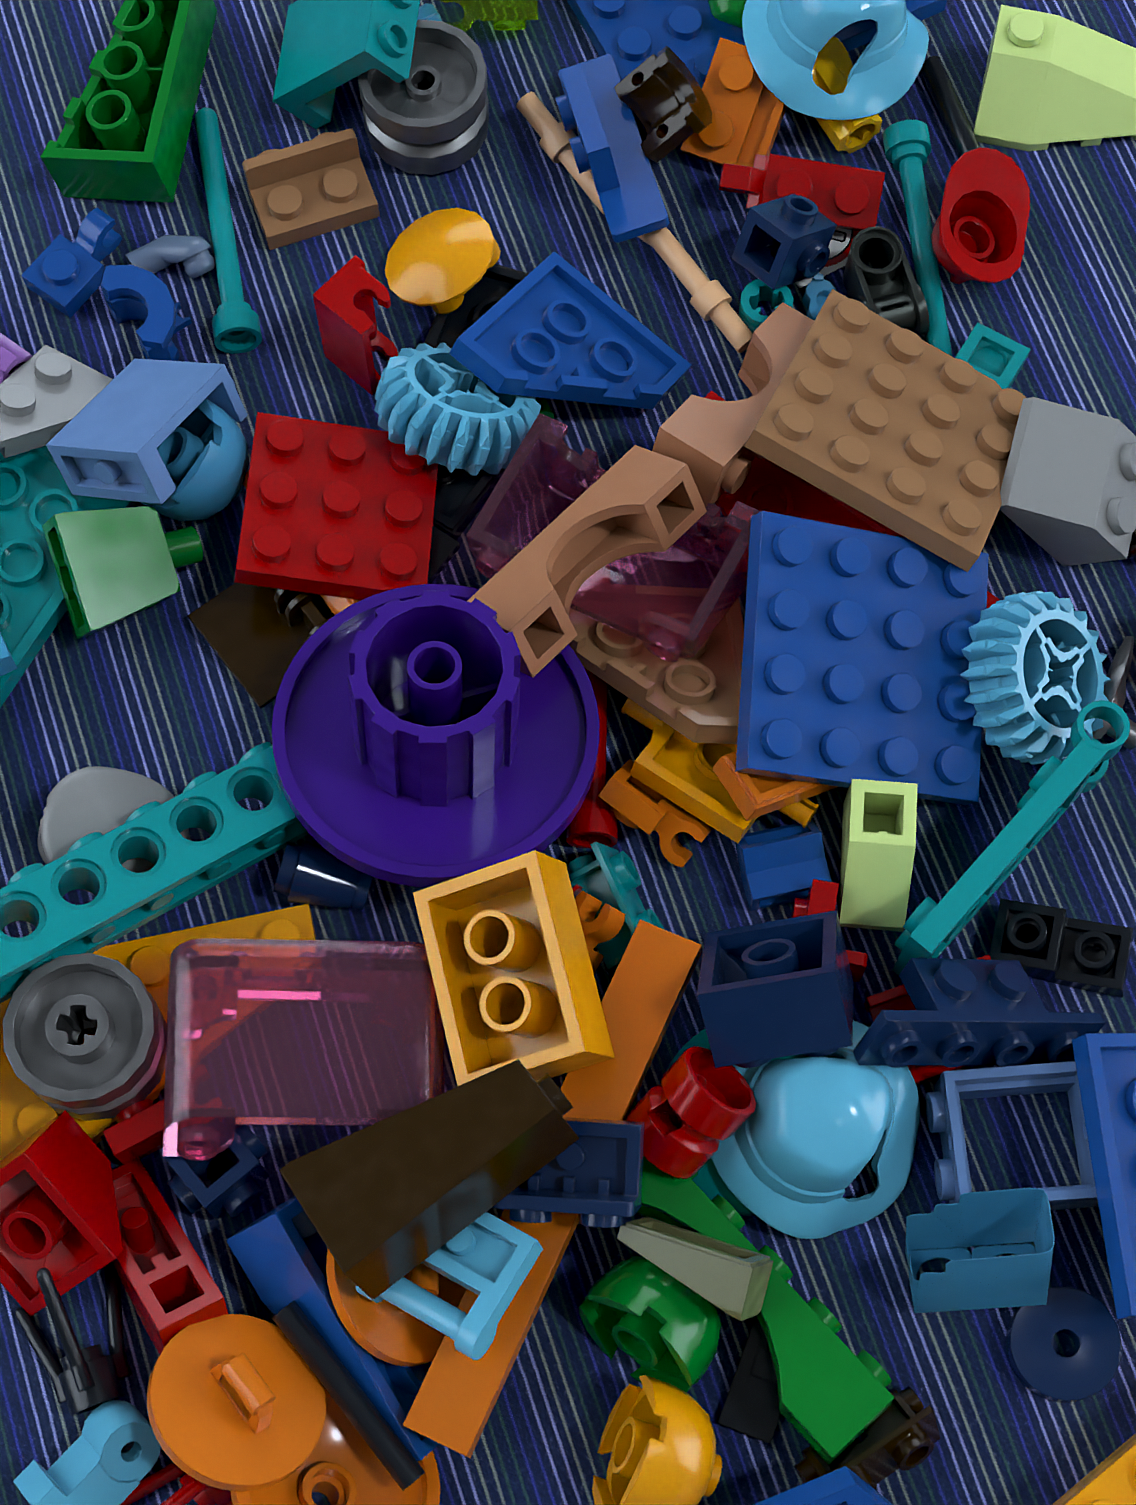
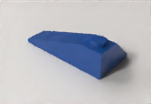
M295 1196L273 1208L226 1240L259 1298L274 1315L294 1300L417 1462L421 1461L439 1445V1443L403 1426L432 1361L418 1366L405 1367L393 1365L368 1353L352 1338L341 1322L330 1296L326 1274L328 1247Z

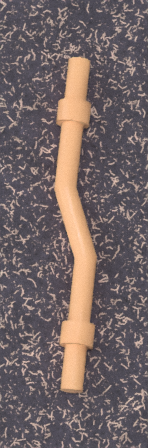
M534 92L525 94L517 102L516 107L541 137L539 145L553 163H562L599 211L604 214L590 170L579 174L569 142L570 138L576 137L575 133L572 130L565 132L563 123L557 122ZM665 227L638 236V238L654 248L692 295L690 304L703 320H712L738 353L746 350L753 333L730 306L732 297L719 281H710L668 228Z

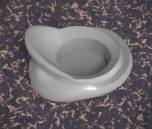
M102 766L85 767L76 770L60 780L47 797L37 838L40 856L46 864H49L66 855L69 848L80 838L93 832H101L104 835L125 824L127 818L139 807L153 801H158L162 804L174 798V795L160 783L135 772ZM188 828L182 831L180 834L184 838L189 840ZM143 858L129 859L122 864L125 869L135 873L146 872L154 867L150 861Z

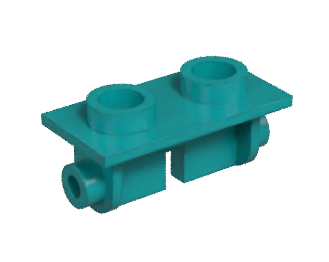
M594 842L590 845L597 860L594 861L591 855H583L574 859L568 864L571 872L569 878L572 887L578 884L583 887L582 891L603 902L595 918L598 917L605 903L625 914V921L619 933L611 940L597 945L600 953L604 955L603 960L608 972L615 973L639 920L662 929L664 927L657 915L650 908L645 910L636 891V888L641 885V879L631 858L624 851L619 852L617 849Z

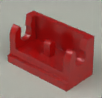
M355 255L313 294L325 357L373 395L377 390L381 376L374 368L372 352L378 351L383 353L388 361L390 357L398 356V352L394 343L378 331L373 297L379 305L390 308L389 292L381 282L365 270L364 261Z

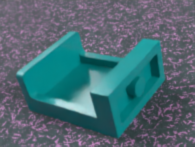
M297 0L289 5L272 101L314 129H317L331 122L335 91L338 86L370 69H378L397 83L409 78L420 0Z

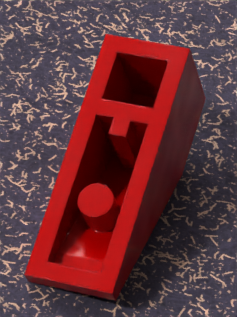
M138 1157L112 1170L123 1251L112 1263L145 1330L158 1353L161 1354L169 1341L188 1325L226 1315L228 1310L224 1296Z

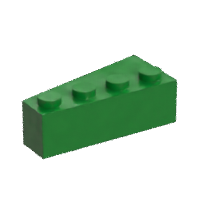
M125 0L112 23L115 33L111 41L103 51L97 50L88 67L92 74L80 98L72 97L63 114L66 124L57 141L49 140L40 156L63 197L173 203L218 11L213 0Z

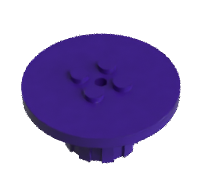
M453 584L411 585L381 592L352 604L319 627L303 644L291 661L277 692L272 718V745L279 782L288 804L306 831L324 849L354 869L377 879L400 885L428 888L534 850L542 853L570 825L590 789L596 769L599 748V714L593 687L584 666L568 644L533 678L520 672L521 654L513 631L505 633L497 623V612L478 599L474 598L472 602H467L479 590L477 588Z

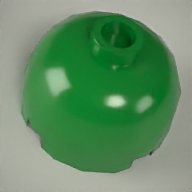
M638 1255L624 1260L609 1269L588 1290L585 1300L579 1307V1314L587 1332L611 1360L617 1347H619L641 1365L640 1368L630 1374L631 1377L640 1383L639 1376L647 1375L688 1392L692 1385L699 1382L706 1373L716 1355L721 1328L716 1306L643 1256Z

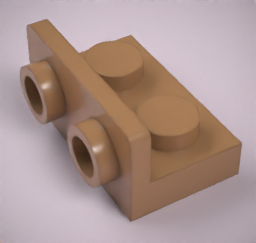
M346 129L336 133L326 132L312 140L290 147L269 149L242 163L248 192L269 250L380 217L378 202L362 164L358 140L353 129Z

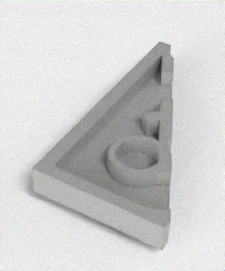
M45 345L0 384V453L4 458H8L45 446L113 379Z

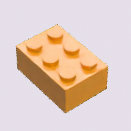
M534 850L413 892L457 1087L518 1059L535 1081H538L547 1073L552 1078L615 1058L565 862Z

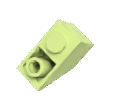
M852 779L843 803L838 912L841 927L903 932L916 848L918 784Z

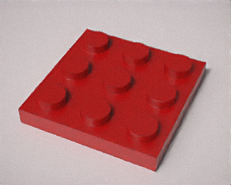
M257 412L234 583L363 600L391 589L427 584L438 464L434 463L428 466L427 459L420 455L409 456L405 454V445L389 441L388 431Z

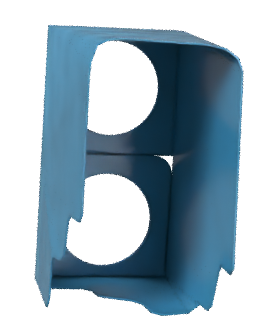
M1038 1188L969 1192L961 1194L958 1203L938 1204L931 1213L907 1216L906 1258L914 1313L1046 1305L1055 1238L1047 1193L1043 1189ZM1029 1242H1034L1035 1247H1034L1033 1245H1031V1244H1028V1243H1029ZM969 1246H978L973 1249L972 1255L967 1250ZM1001 1254H1014L1013 1256L996 1257ZM936 1258L950 1260L945 1264V1272H924L920 1274V1280H916L917 1272L925 1262Z

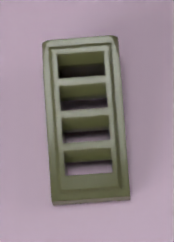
M650 1217L629 1221L620 1226L618 1240L732 1318L743 1321L760 1313L773 1266V1261L769 1260V1256Z

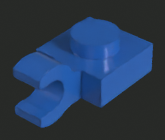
M96 207L82 221L78 235L73 243L59 234L21 275L26 287L71 318L100 287L105 270L104 265L100 262L111 254L122 241V236L112 229L116 224L115 220Z

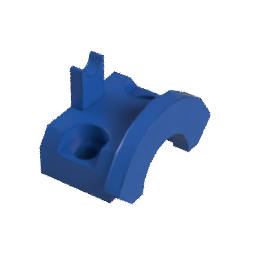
M134 265L105 266L100 286L109 312L118 324L128 320L144 321V324L135 332L140 341L145 359L178 361L180 354L171 340L172 336L192 324L190 317L182 318L177 315L181 305L179 302L174 304L167 285L151 271Z

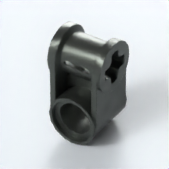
M868 227L861 230L853 238L843 274V282L849 298L860 301L872 312L901 328L913 331L919 337L926 335L929 331L928 308L923 292L913 276L903 249V243L894 232L883 227ZM873 261L880 264L883 268H870L863 262Z

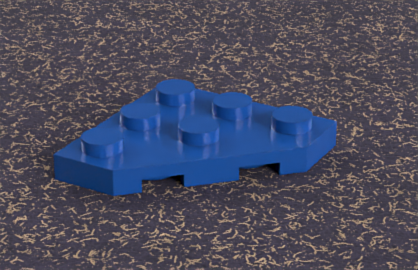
M555 251L461 334L449 352L451 356L496 393L654 409L682 380L691 367L687 360Z

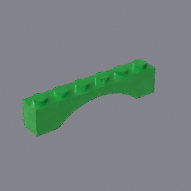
M635 1101L633 1102L630 1111H631V1110L634 1108V1106L637 1104ZM643 1155L641 1208L637 1211V1215L650 1217L769 1256V1260L773 1261L763 1306L760 1313L755 1316L766 1336L777 1378L779 1412L817 1454L830 1465L889 1408L895 1398L886 1389L892 1382L890 1376L867 1351L862 1349L855 1356L836 1335L842 1329V1326L832 1312L814 1296L807 1303L788 1283L793 1277V1273L786 1263L769 1246L764 1245L761 1249L757 1250L739 1231L745 1226V1222L735 1208L720 1194L715 1195L710 1200L693 1181L698 1172L687 1179L676 1178L658 1169Z

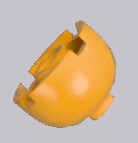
M647 1375L639 1376L643 1387L641 1388L630 1383L626 1386L615 1403L601 1436L597 1453L602 1455L609 1452L612 1453L606 1479L593 1475L592 1492L594 1505H698L703 1496L708 1497L714 1492L722 1471V1459L719 1454H716V1438L710 1417L687 1392Z

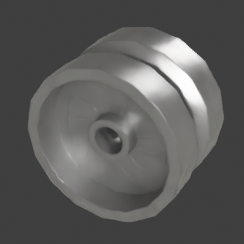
M417 20L409 78L397 83L378 69H370L358 76L360 97L363 103L364 126L370 145L387 164L411 174L435 175L457 169L477 154L487 137L489 123L487 66L480 47L461 29L442 21Z
M93 953L59 956L34 969L13 992L3 1018L4 1052L16 1076L59 1114L66 1110L71 1117L84 1121L115 1118L125 1108L145 1100L161 1081L170 1055L168 1025L156 1001L147 991L140 978L119 961ZM91 1032H95V1035H94V1036H92V1035H87V1034H89V1033H91Z

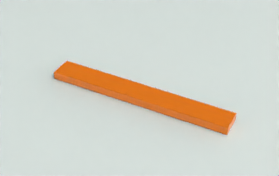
M639 920L601 1001L615 1058L568 1072L560 1090L574 1108L563 1115V1117L626 1120L703 952L701 944ZM510 1209L503 1210L500 1219L537 1239L543 1250L497 1324V1332L491 1346L480 1359L473 1360L457 1351L454 1347L455 1340L446 1335L444 1336L403 1426L471 1458L578 1225L580 1214L552 1212L551 1222L526 1223L510 1220ZM466 1289L458 1308L468 1314L478 1295Z

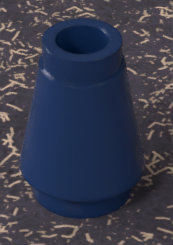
M306 840L304 846L288 842L273 892L289 896L288 903L342 908L353 907L363 910L373 877L354 869L337 859L330 852Z

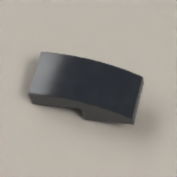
M1000 899L990 958L991 960H1019L1029 977L1123 998L1134 937L1133 928L1068 918L1066 909Z

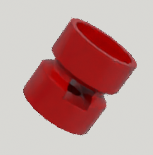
M698 1046L688 1048L663 1075L662 1085L651 1088L628 1113L626 1121L645 1122L644 1157L661 1171L673 1177L683 1179L695 1175L718 1150L719 1140L731 1137L754 1112L756 1106L752 1089L733 1065L715 1068L711 1050Z

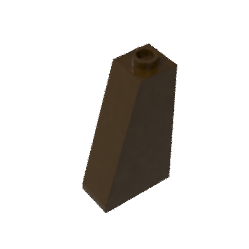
M518 1059L294 1159L279 1171L343 1273L374 1300L580 1138L563 1117L574 1107L550 1075L547 1073L538 1081H535Z

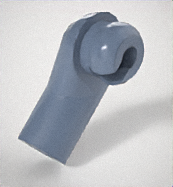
M164 235L125 254L129 265L151 271L153 274L178 262H182L186 274L191 278L205 274L215 267V259L207 249L211 245L200 236Z

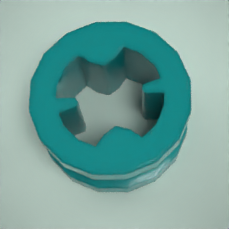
M760 279L753 280L746 285L741 293L739 317L753 333L768 317L760 315L761 308L758 307V302L770 301L771 309H776L782 302L793 308L791 290L787 286L773 290Z

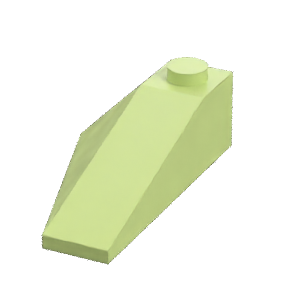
M1001 5L989 48L973 130L977 141L1023 151L1047 150L1049 143L1080 140L1081 147L1100 145L1102 138L1132 136L1136 140V48L1059 15Z

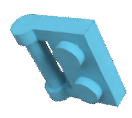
M485 1212L421 1262L478 1295L468 1314L405 1277H402L374 1300L357 1285L356 1291L375 1303H379L382 1300L388 1301L455 1340L454 1347L457 1351L473 1360H478L491 1346L497 1332V1324L543 1248L537 1239Z

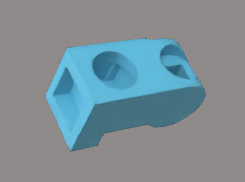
M112 1400L102 1403L90 1413L85 1420L82 1435L48 1470H45L39 1463L33 1460L13 1482L30 1505H121L152 1469L158 1460L161 1446L154 1435L151 1424L134 1405L123 1400Z

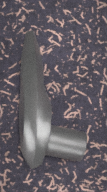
M1126 636L1118 649L1106 675L1111 681L1104 685V695L1110 702L1117 704L1121 708L1126 699V680L1133 656V636ZM1129 719L1130 733L1123 746L1132 750L1136 746V723ZM1103 720V728L1092 732L1095 739H1101L1104 734H1107L1116 740L1114 728L1105 720Z

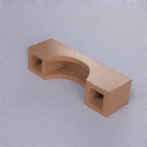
M784 302L753 332L738 374L753 396L736 401H718L691 395L659 427L652 451L687 463L707 510L725 491L734 494L741 487L751 470L752 461L756 457L762 461L766 460V458L744 446L814 320Z
M634 445L467 600V602H472L476 598L496 611L497 623L505 633L513 631L521 654L520 672L533 678L577 636L569 616L570 606L576 592L590 576L607 564L629 555L644 552H665L707 512L687 463Z

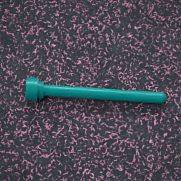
M204 107L197 111L195 124L221 305L217 308L216 315L212 318L214 344L222 352L238 354L257 348L262 341L258 314L244 301L218 116L213 109Z
M903 120L890 125L883 132L885 157L888 162L893 164L895 170L900 171L916 281L925 297L929 314V331L925 335L926 342L953 357L938 261L932 248L931 236L933 229L923 166L927 163V156L932 150L929 129L923 121Z

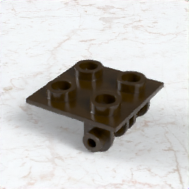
M234 583L189 614L188 618L261 709L276 698L283 676L303 644L319 627L331 619L334 614L320 594Z

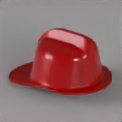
M979 147L965 152L951 166L945 183L941 212L935 222L931 240L933 252L938 262L950 273V282L955 284H961L967 280L998 283L1009 279L1020 268L1030 212V189L1023 171L1015 161L997 149Z

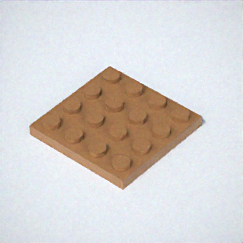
M832 289L744 447L968 572L979 558L1002 504L1000 490L1022 401L1026 397L1017 390L1011 388L1002 389L995 380L975 370L966 361L950 356L922 340L913 331L895 325L869 310L860 301L848 298Z

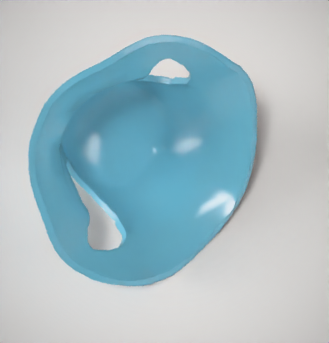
M746 0L742 16L743 37L747 52L762 83L787 107L796 112L820 119L849 120L876 115L889 108L902 98L912 86L923 66L928 50L929 34L927 28L908 10L905 0ZM866 19L874 20L877 32L851 68L844 92L830 95L818 87L813 80L812 69L818 53L825 44L841 29L854 22Z
M854 1020L853 1046L842 1047L829 1054L836 1058L770 1060L766 1064L754 1068H741L733 1065L752 1089L756 1106L754 1112L731 1137L719 1140L718 1150L711 1159L728 1189L747 1209L774 1229L800 1239L824 1238L873 1219L885 1211L898 1198L906 1186L910 1175L920 1122V1100L915 1080L908 1066L893 1068L888 1065H858L853 1050L869 1027ZM875 1153L871 1162L878 1182L875 1191L859 1198H844L845 1188L852 1183Z

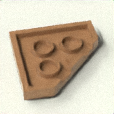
M580 587L571 602L569 612L570 620L577 636L569 645L584 668L694 743L737 744L744 624L738 593Z

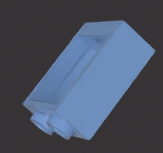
M1075 1061L943 1071L934 1084V1092L926 1093L928 1127L931 1133L940 1132L943 1159H936L934 1164L935 1185L940 1201L949 1200V1204H955L959 1202L961 1194L972 1192L960 1100L1067 1091L1081 1185L1038 1189H1043L1047 1193L1050 1210L1099 1207Z

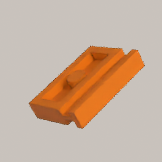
M720 37L702 87V91L712 111V123L700 133L696 134L694 132L683 141L680 150L685 154L719 166H723V163L753 167L755 154L770 155L787 106L762 83L751 63L746 46Z

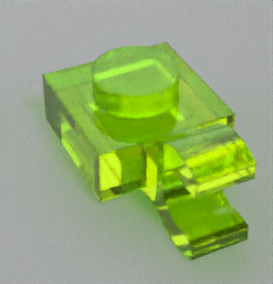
M441 0V2L445 3L457 2L462 6L464 16L461 20L444 23L461 29L464 32H467L478 19H481V21H493V29L501 31L523 30L527 28V20H538V0Z

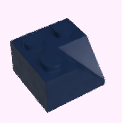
M837 910L706 933L697 998L715 1068L736 1065L741 1068H754L764 1065L774 1058L804 1054L809 1057H822L834 1053L839 1048L853 1046V977Z

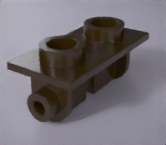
M907 1386L900 1392L892 1388L889 1392L895 1398L889 1408L863 1432L867 1438L858 1444L853 1441L830 1465L811 1446L801 1451L804 1459L794 1465V1468L803 1483H806L847 1466L876 1490L877 1484L900 1468L903 1471L910 1470L922 1463L934 1449V1443L940 1440L934 1410L930 1405L924 1408L919 1397L911 1387Z

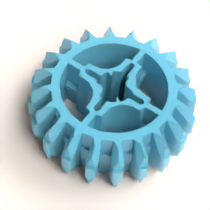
M419 343L416 349L401 348L398 356L390 357L387 368L383 369L377 386L374 411L379 415L377 425L383 430L388 431L389 441L405 445V454L409 456L420 455L427 459L428 466L437 463L446 466L450 473L455 468L464 469L471 476H476L481 469L489 474L498 475L501 468L514 469L518 460L525 459L528 449H531L540 422L539 413L541 405L536 401V397L496 393L451 356L449 352L452 348L445 343H440L437 348H433L426 343Z
M1042 591L1005 596V599L996 601V604H992L989 608L981 610L979 623L969 627V634L973 642L961 649L963 655L969 661V669L960 674L961 677L969 681L970 694L964 702L974 704L976 715L973 725L986 728V745L1000 747L1003 758H1013L1021 763L1029 762L1032 765L1043 764L1052 755L1063 761L1074 749L1070 733L1080 711L1091 702L1099 700L1109 701L1103 692L1104 685L1110 682L1111 679L1103 673L1102 662L1107 657V654L1098 651L1096 642L1099 637V631L1086 628V612L1074 611L1070 598H1058L1053 592L1043 593ZM1092 718L1084 721L1085 732L1093 740L1092 732L1104 727L1102 719Z

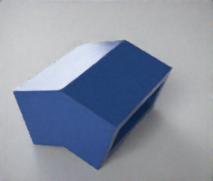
M813 820L808 823L806 828H803L799 823L748 833L744 835L739 843L735 842L740 874L750 911L794 902L795 897L806 899L813 879L832 882L825 858L822 832Z

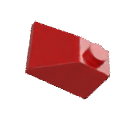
M66 1110L24 1140L0 1161V1283L30 1316L46 1307L44 1295L36 1276L40 1268H47L50 1271L56 1289L59 1291L60 1296H62L116 1259L123 1251L111 1162Z

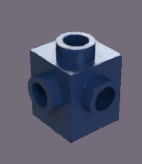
M791 194L750 207L731 258L775 290L806 278H812L823 269L830 256L828 246L837 224L820 213L818 206L813 201L800 195Z
M217 1110L208 1118L202 1117L187 1125L172 1141L173 1146L162 1155L177 1173L167 1184L192 1214L203 1206L216 1221L225 1213L235 1217L248 1209L264 1191L260 1184L270 1177L258 1161L268 1152L243 1120L231 1128ZM229 1162L233 1164L230 1170L214 1183L212 1182L211 1172L218 1163Z

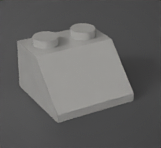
M1036 397L1023 399L1000 490L1002 502L1000 510L1063 567L1127 559L1132 534L1136 529V436L1119 419Z

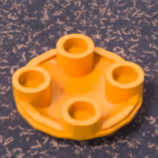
M461 208L436 210L416 219L399 234L388 252L385 275L390 290L403 302L420 307L431 306L436 313L446 314L456 310L462 304L464 294L482 279L488 268L497 263L501 251L493 237L489 223L476 212Z

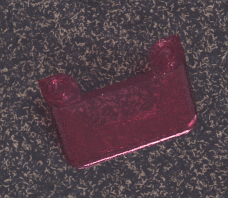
M541 413L537 416L466 535L469 549L477 559L474 563L475 567L489 579L498 573L607 471L599 467L597 452L585 448L580 456L568 447L563 440L568 432L566 424ZM736 501L729 516L720 517V507L708 503L706 506L707 512L665 552H644L629 555L615 560L595 572L578 589L570 608L642 641L645 648L660 659L668 662H677L679 658H694L747 587L751 516L761 511Z
M201 938L181 943L172 951L169 959L163 1157H184L195 1161L211 1159L232 1144L235 1136V1125L370 1126L445 1092V1030L424 943Z

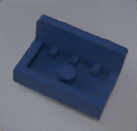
M564 1117L580 1139L492 1207L510 1209L509 1219L517 1222H551L552 1212L580 1214V1224L585 1226L604 1228L622 1226L623 1217H632L641 1208L645 1122Z

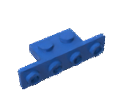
M606 54L559 70L558 75L564 95L555 97L562 123L565 132L573 129L577 130L578 136L569 139L579 174L590 170L613 241L619 243L667 227L670 223L649 159L641 148L642 139L632 111L627 104L619 99L614 89V86L621 79L612 55Z

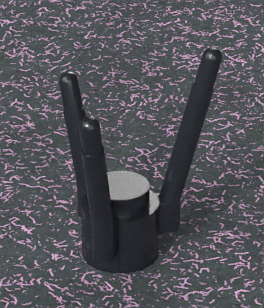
M112 1261L103 1267L109 1355L104 1356L101 1344L80 1349L59 1291H57L52 1275L47 1268H40L36 1276L66 1355L60 1359L61 1364L32 1316L22 1306L15 1310L16 1319L52 1381L59 1404L66 1402L71 1416L94 1410L102 1403L124 1397L125 1393L120 1380L132 1375L125 1353L120 1277Z

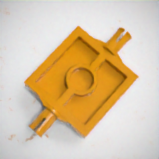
M628 698L621 712L652 730L650 742L634 761L630 775L734 842L739 843L757 818L746 821L712 769L721 756L737 751V744L694 743ZM805 799L778 810L801 824L803 828H806L818 810L819 804Z

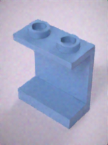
M135 358L64 426L46 446L72 495L163 504L176 490V487L157 447L205 398L222 408L236 422H242L248 414L225 364Z

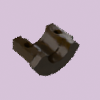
M668 46L659 51L657 56L652 54L614 86L619 99L627 104L642 122L647 136L646 140L640 145L645 156L655 162H659L694 132L698 134L712 123V111L704 92L683 61Z

